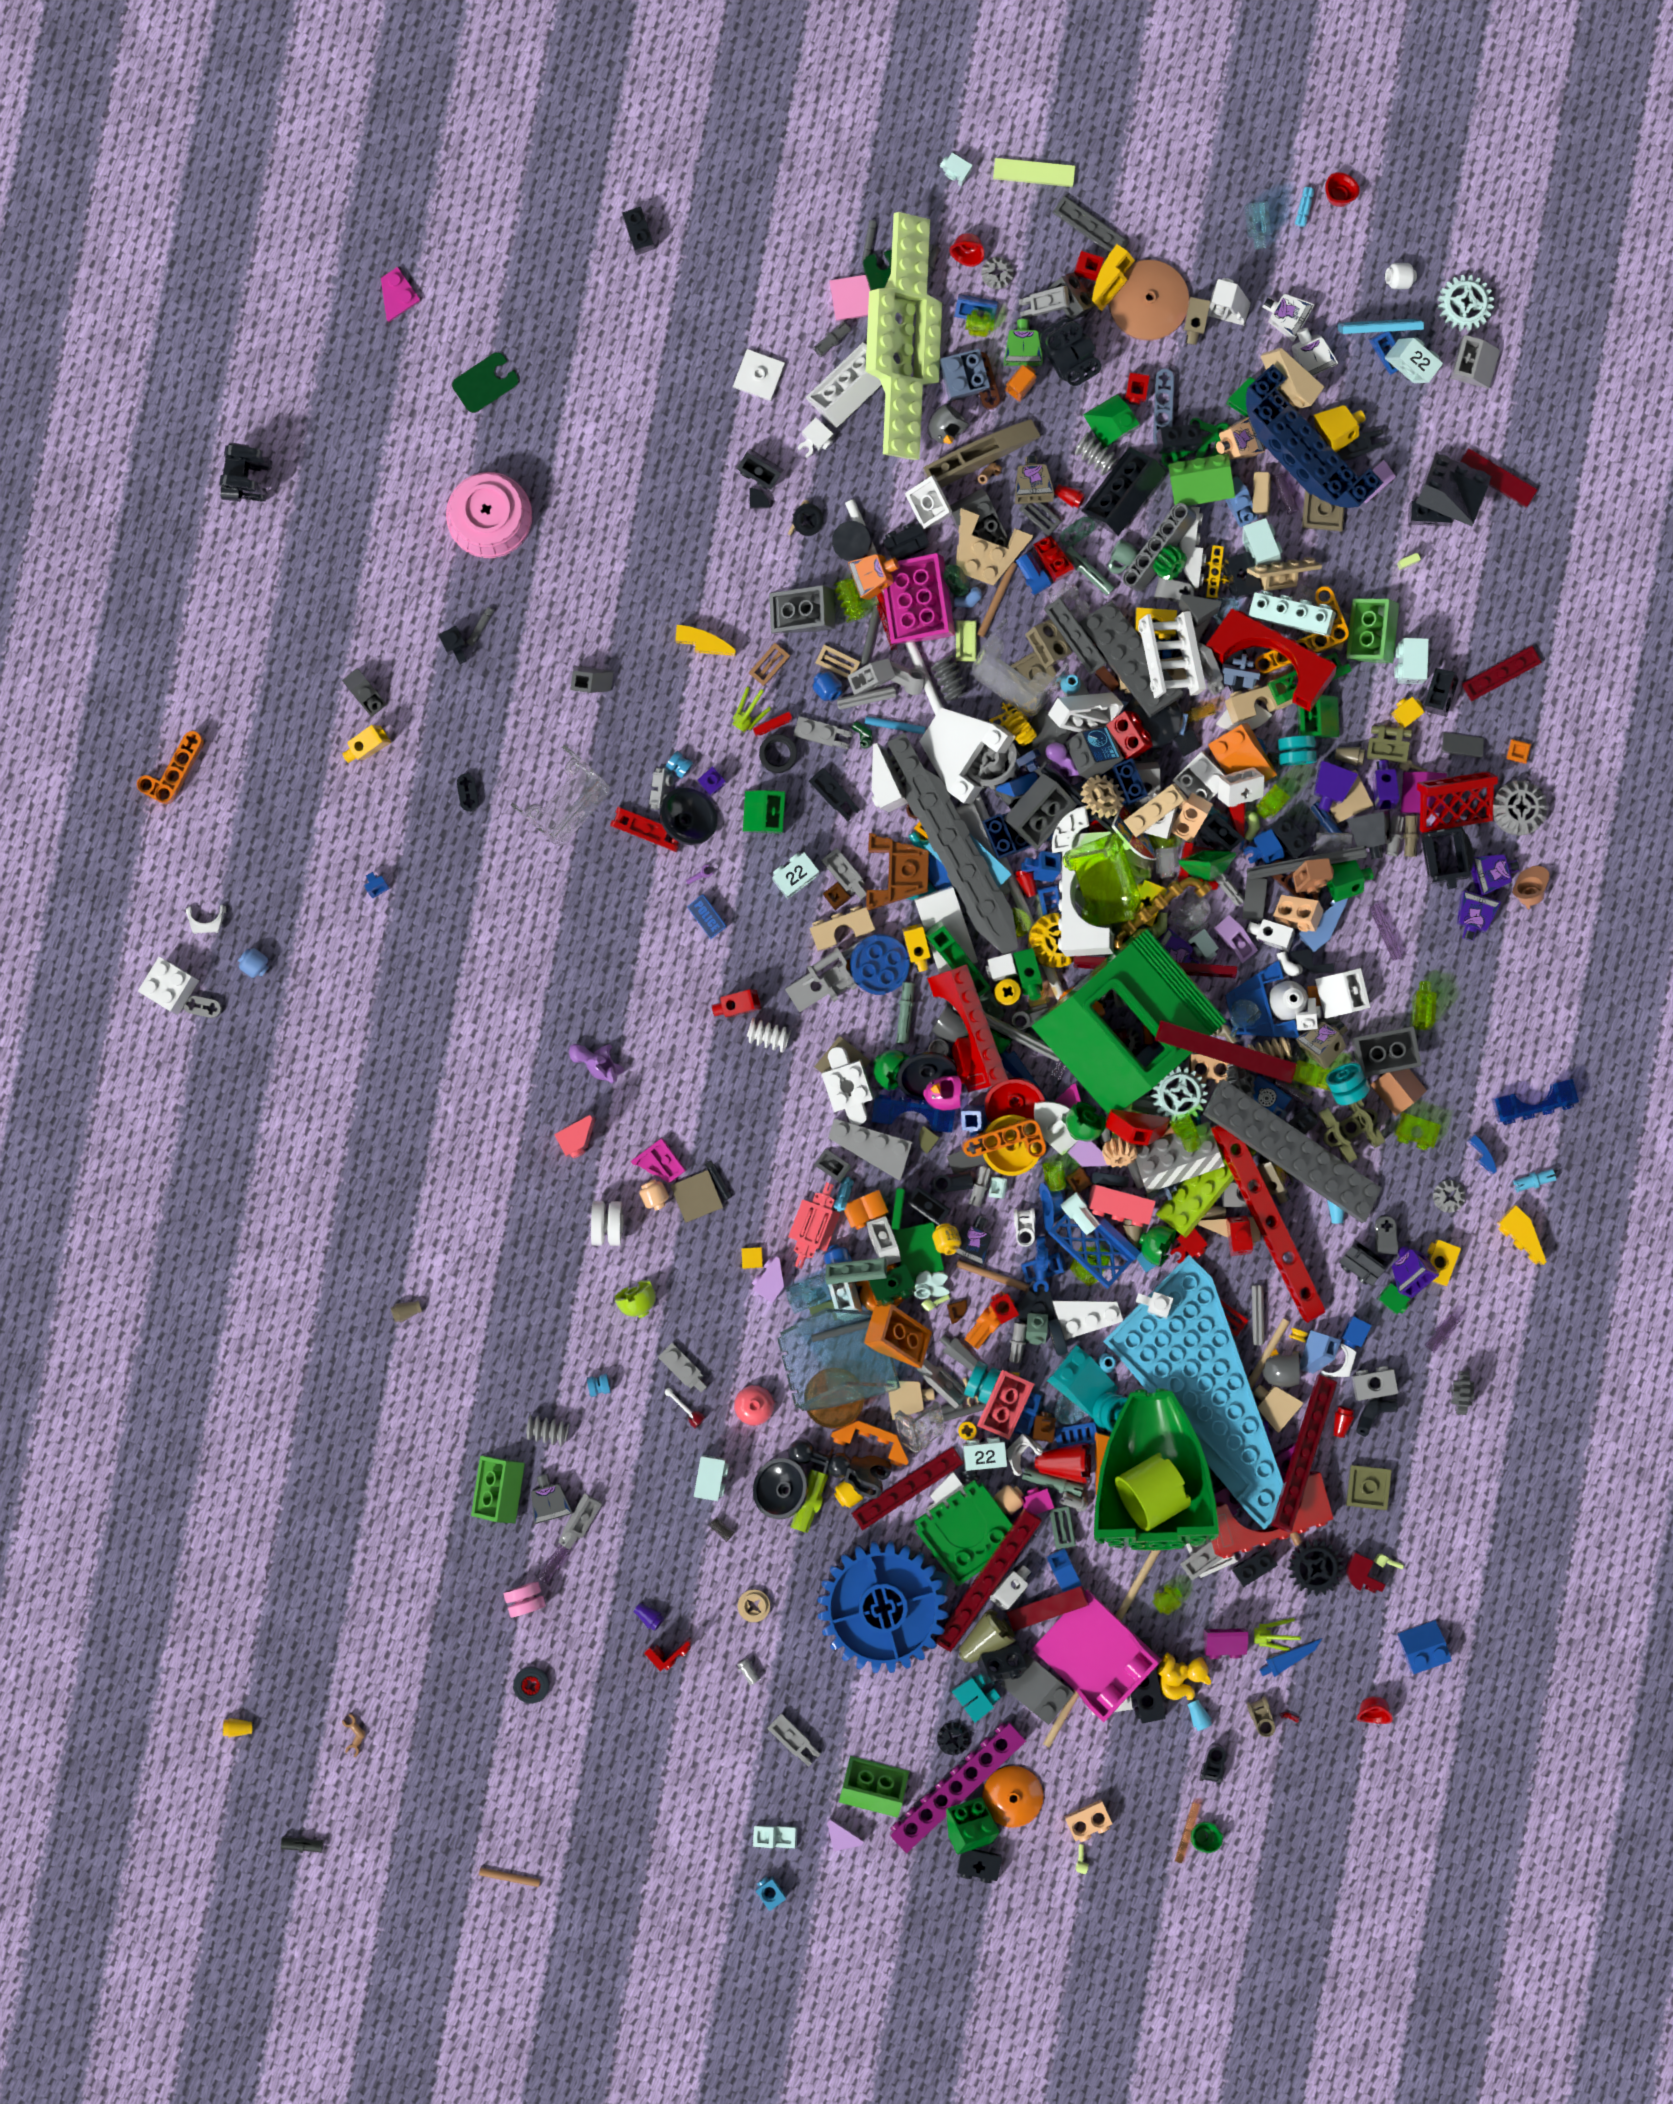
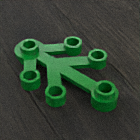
M1193 418L1189 425L1193 421H1198L1201 430L1211 433L1206 437H1202L1203 443L1198 449L1195 459L1204 458L1208 445L1215 442L1214 450L1209 457L1220 455L1216 448L1217 442L1221 441L1219 431L1227 429L1230 425L1222 422L1214 426L1202 422L1199 418ZM1195 451L1163 454L1161 463L1164 467L1169 468V463L1165 461L1166 457H1171L1173 459L1172 463H1176L1177 460Z

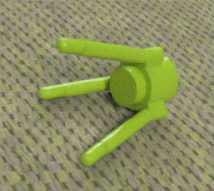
M746 687L738 709L732 718L734 719L732 725L744 733L747 729L751 731L754 725L771 710V707H768L750 722L752 718L749 714L763 694V689L756 695L747 711L741 713L750 687Z
M1284 1619L1267 1624H1259V1627H1254V1644L1290 1651L1289 1647L1269 1642H1271V1639L1301 1640V1637L1271 1635V1630H1267V1628L1291 1623L1295 1619Z

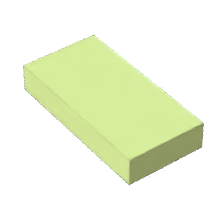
M956 620V661H976V621Z

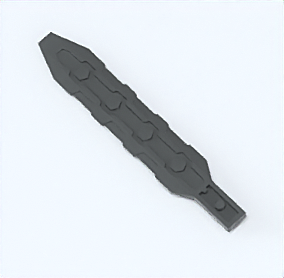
M905 733L888 741L887 744L906 777L905 799L924 828L934 852H937L948 873L947 876L967 908L966 912L976 930L1003 955L1018 949L1013 911L1003 892L998 889L991 876L984 857L978 852L964 820H961L943 781L923 768Z

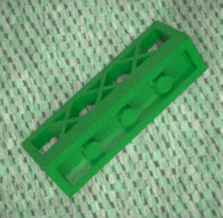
M1336 652L1324 657V659H1332L1336 665V674L1331 681L1352 671L1349 664L1341 665ZM1296 671L1268 683L1277 706L1293 699V693L1297 685L1292 684L1294 676L1297 675ZM1281 683L1286 685L1285 693L1279 695L1275 684Z

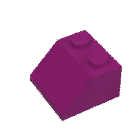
M1403 772L1400 813L1420 814L1421 792L1417 791V782L1446 778L1447 773ZM1434 796L1427 797V806L1429 808L1436 801ZM1440 803L1433 812L1439 816L1444 810V806Z
M1245 1628L1204 1629V1654L1209 1656V1659H1221L1222 1655H1230V1658L1237 1659L1242 1658V1655H1247L1248 1631Z

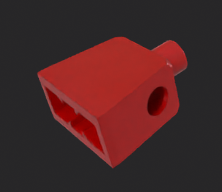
M753 989L721 997V1003L712 1005L714 1016L724 1014L725 1017L729 1018L761 1010L757 990ZM732 1002H735V1008H734V1009H733L732 1006H731V1005H732Z
M1248 1217L1226 1218L1230 1256L1251 1254L1253 1242Z

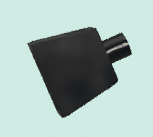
M1390 811L1347 819L1357 847L1365 846V848H1369L1371 860L1383 857L1381 845L1391 843Z

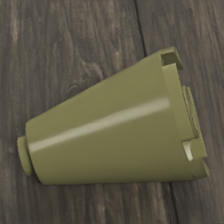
M988 1609L959 1647V1656L964 1662L974 1663L978 1661L981 1654L1002 1649L1016 1640L1013 1638L1015 1634L1004 1619L1002 1621L996 1617L998 1613L993 1609Z

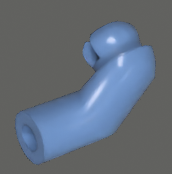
M973 587L966 597H955L954 607H974L982 597L981 589Z

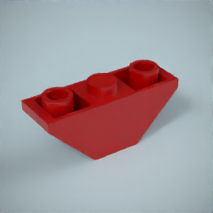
M1051 535L1033 544L1045 569L1054 582L1073 573V565Z
M1111 1109L1105 1126L1127 1143L1148 1146L1164 1136L1170 1119L1169 1117Z

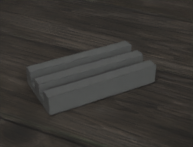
M1042 502L1036 504L1055 521L1054 524L1030 503L1023 504L1019 511L1047 536L1062 522ZM1028 507L1032 512H1034L1042 521H1044L1050 527V529L1048 530L1044 525H1042L1025 508Z

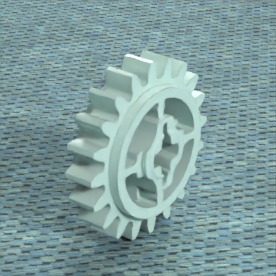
M1461 275L1460 281L1454 277L1452 279L1453 284L1447 282L1445 284L1447 289L1442 288L1440 291L1444 295L1438 297V301L1443 302L1438 305V309L1444 310L1440 317L1447 316L1445 324L1452 321V329L1459 325V331H1462L1464 326H1466L1469 332L1472 325L1475 329H1478L1479 322L1484 325L1486 323L1484 317L1489 318L1491 316V313L1488 311L1492 310L1494 306L1489 303L1494 298L1488 297L1492 290H1484L1487 283L1479 285L1480 278H1477L1474 282L1472 275L1469 276L1468 280H1465V276ZM1464 288L1462 295L1451 296L1456 290ZM1473 291L1479 296L1481 302L1474 297ZM1466 296H1467V299H1466V300H1467V303H1468L1469 305H1468L1467 308L1465 309V306H1464L1465 304H1464L1463 301H1464V299H1465ZM1451 305L1458 310L1459 316L1452 310ZM1480 310L1476 316L1467 318L1470 311Z
M1177 1066L1175 1072L1172 1070L1158 1083V1086L1152 1088L1156 1090V1093L1151 1094V1097L1157 1098L1152 1105H1159L1156 1112L1161 1113L1164 1111L1162 1117L1170 1115L1171 1122H1174L1177 1117L1179 1123H1182L1183 1117L1190 1121V1114L1197 1117L1196 1109L1203 1111L1200 1103H1207L1205 1099H1202V1096L1207 1095L1208 1092L1201 1090L1206 1084H1199L1202 1077L1194 1078L1196 1071H1191L1188 1074L1187 1067L1181 1072L1180 1067ZM1179 1078L1178 1083L1174 1087H1166L1170 1081ZM1187 1080L1193 1086L1194 1095L1187 1089ZM1180 1091L1181 1093H1183V1095H1186L1187 1097L1178 1098L1177 1096H1175V1094H1172L1171 1092ZM1164 1094L1171 1099V1109L1165 1103ZM1187 1101L1192 1102L1187 1109L1179 1111L1183 1103Z

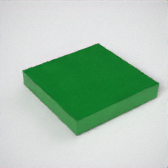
M896 1188L891 1229H900L904 1189Z

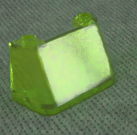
M1109 834L1066 851L1063 856V864L1069 871H1075L1085 900L1084 909L1081 911L1082 919L1096 927L1133 920L1140 907L1141 898L1119 834Z

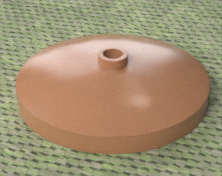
M1156 260L1134 262L1124 273L1127 279L1126 283L1109 302L1111 316L1124 333L1135 339L1153 341L1167 337L1176 331L1185 319L1189 301L1187 285L1182 276L1166 263ZM1151 295L1152 301H1148L1146 297Z

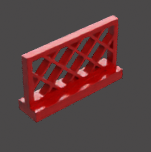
M1485 771L1417 782V791L1421 792L1420 832L1424 833L1493 821L1494 785L1498 784V776ZM1487 787V794L1481 799L1478 793ZM1469 790L1472 794L1464 802L1460 797L1465 791ZM1451 793L1454 797L1447 805L1443 799L1447 794ZM1434 796L1436 801L1429 808L1427 806V797ZM1476 797L1480 802L1472 810L1469 805ZM1459 801L1462 806L1455 813L1451 808ZM1441 803L1445 808L1437 816L1433 811ZM1485 806L1486 816L1479 817L1477 813ZM1467 808L1471 814L1466 820H1462L1460 816ZM1450 812L1453 817L1448 823H1445L1442 819ZM1432 814L1436 819L1430 826H1426L1427 819Z

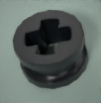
M978 1470L960 1472L964 1477L962 1482L979 1479L980 1476L977 1475Z

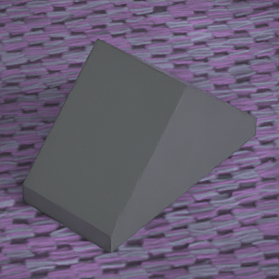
M1183 594L1178 602V607L1182 612H1191L1195 628L1216 615L1221 606V601Z
M826 1148L814 1164L839 1183L851 1167L850 1164Z

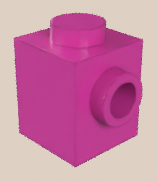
M1036 1487L1026 1491L1027 1495L1024 1496L1023 1508H1026L1035 1515L1054 1508L1047 1488L1039 1490Z

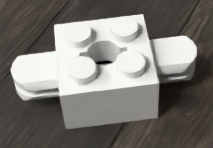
M837 1046L828 1053L831 1069L821 1074L834 1112L845 1109L849 1122L854 1125H861L868 1116L864 1102L873 1100L874 1095L862 1059L850 1062L847 1051L843 1047Z

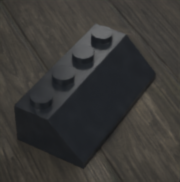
M1129 447L1081 512L1107 531L1119 536L1160 482L1166 471L1154 458Z

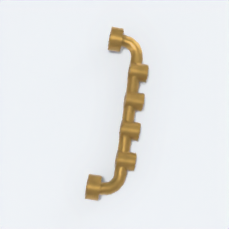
M1194 877L1186 878L1180 883L1177 880L1173 881L1167 887L1170 890L1164 896L1161 893L1157 894L1151 900L1154 904L1147 909L1146 906L1141 907L1136 912L1138 917L1133 922L1127 919L1120 925L1122 931L1115 938V949L1117 950L1127 936L1133 934L1140 925L1149 921L1157 911L1166 907L1174 897L1179 896L1188 886L1193 885L1196 887L1194 892L1199 898L1206 895L1212 887L1207 881L1202 882Z

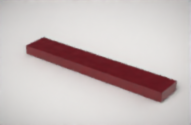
M952 1446L881 1493L878 1498L870 1500L851 1514L863 1531L963 1465L964 1462Z

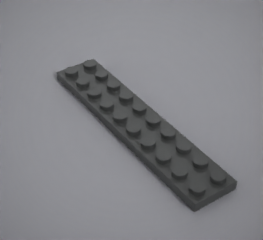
M1222 1079L1219 1081L1203 1115L1359 1222L1364 1223L1367 1221L1381 1191V1187L1226 1080Z

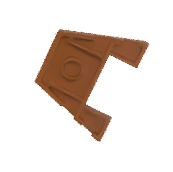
M869 833V853H889L888 890H867V910L928 892L929 851Z

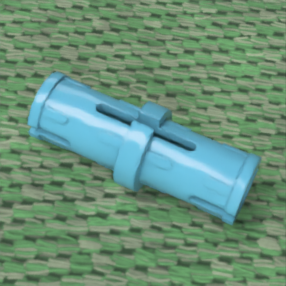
M1551 1168L1537 1174L1533 1172L1530 1173V1176L1513 1180L1514 1185L1517 1186L1515 1187L1516 1192L1518 1193L1532 1187L1536 1189L1539 1188V1185L1556 1181V1176L1553 1175L1555 1174L1554 1170Z

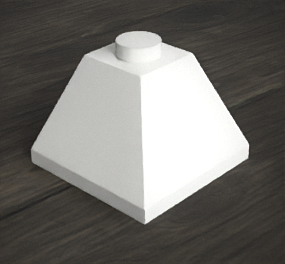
M934 475L905 493L922 529L937 525L951 516L952 510Z

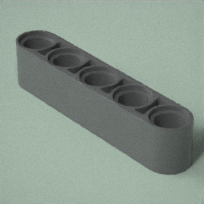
M1178 503L1171 509L1125 571L1123 583L1135 591H1142L1146 588L1156 574L1153 564L1158 553H1161L1162 549L1167 548L1169 545L1177 546L1195 522L1196 513L1193 509L1183 503Z

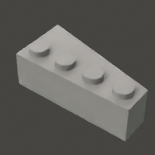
M837 1119L833 1120L828 1139L895 1179L901 1180L912 1142Z

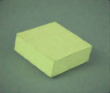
M1415 553L1399 560L1397 565L1399 570L1418 563L1421 559L1419 554Z

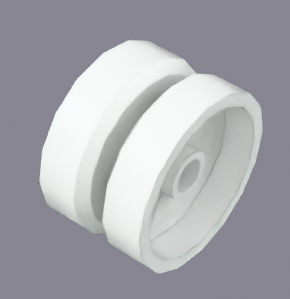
M593 1201L591 1215L592 1245L602 1246L605 1242V1233H608L609 1245L621 1246L624 1225L622 1201H611L608 1214H606L604 1201Z

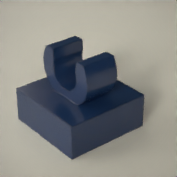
M1036 748L1015 761L1019 767L1026 764L1031 773L1040 768L1035 758L1039 757L1041 753Z

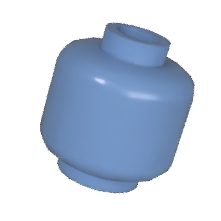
M247 948L238 959V962H240L239 969L251 978H255L257 975L262 977L269 968L266 966L268 958L256 948L251 950Z

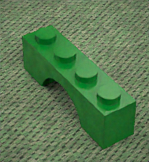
M941 920L924 932L951 969L967 965L978 997L991 989L986 979Z

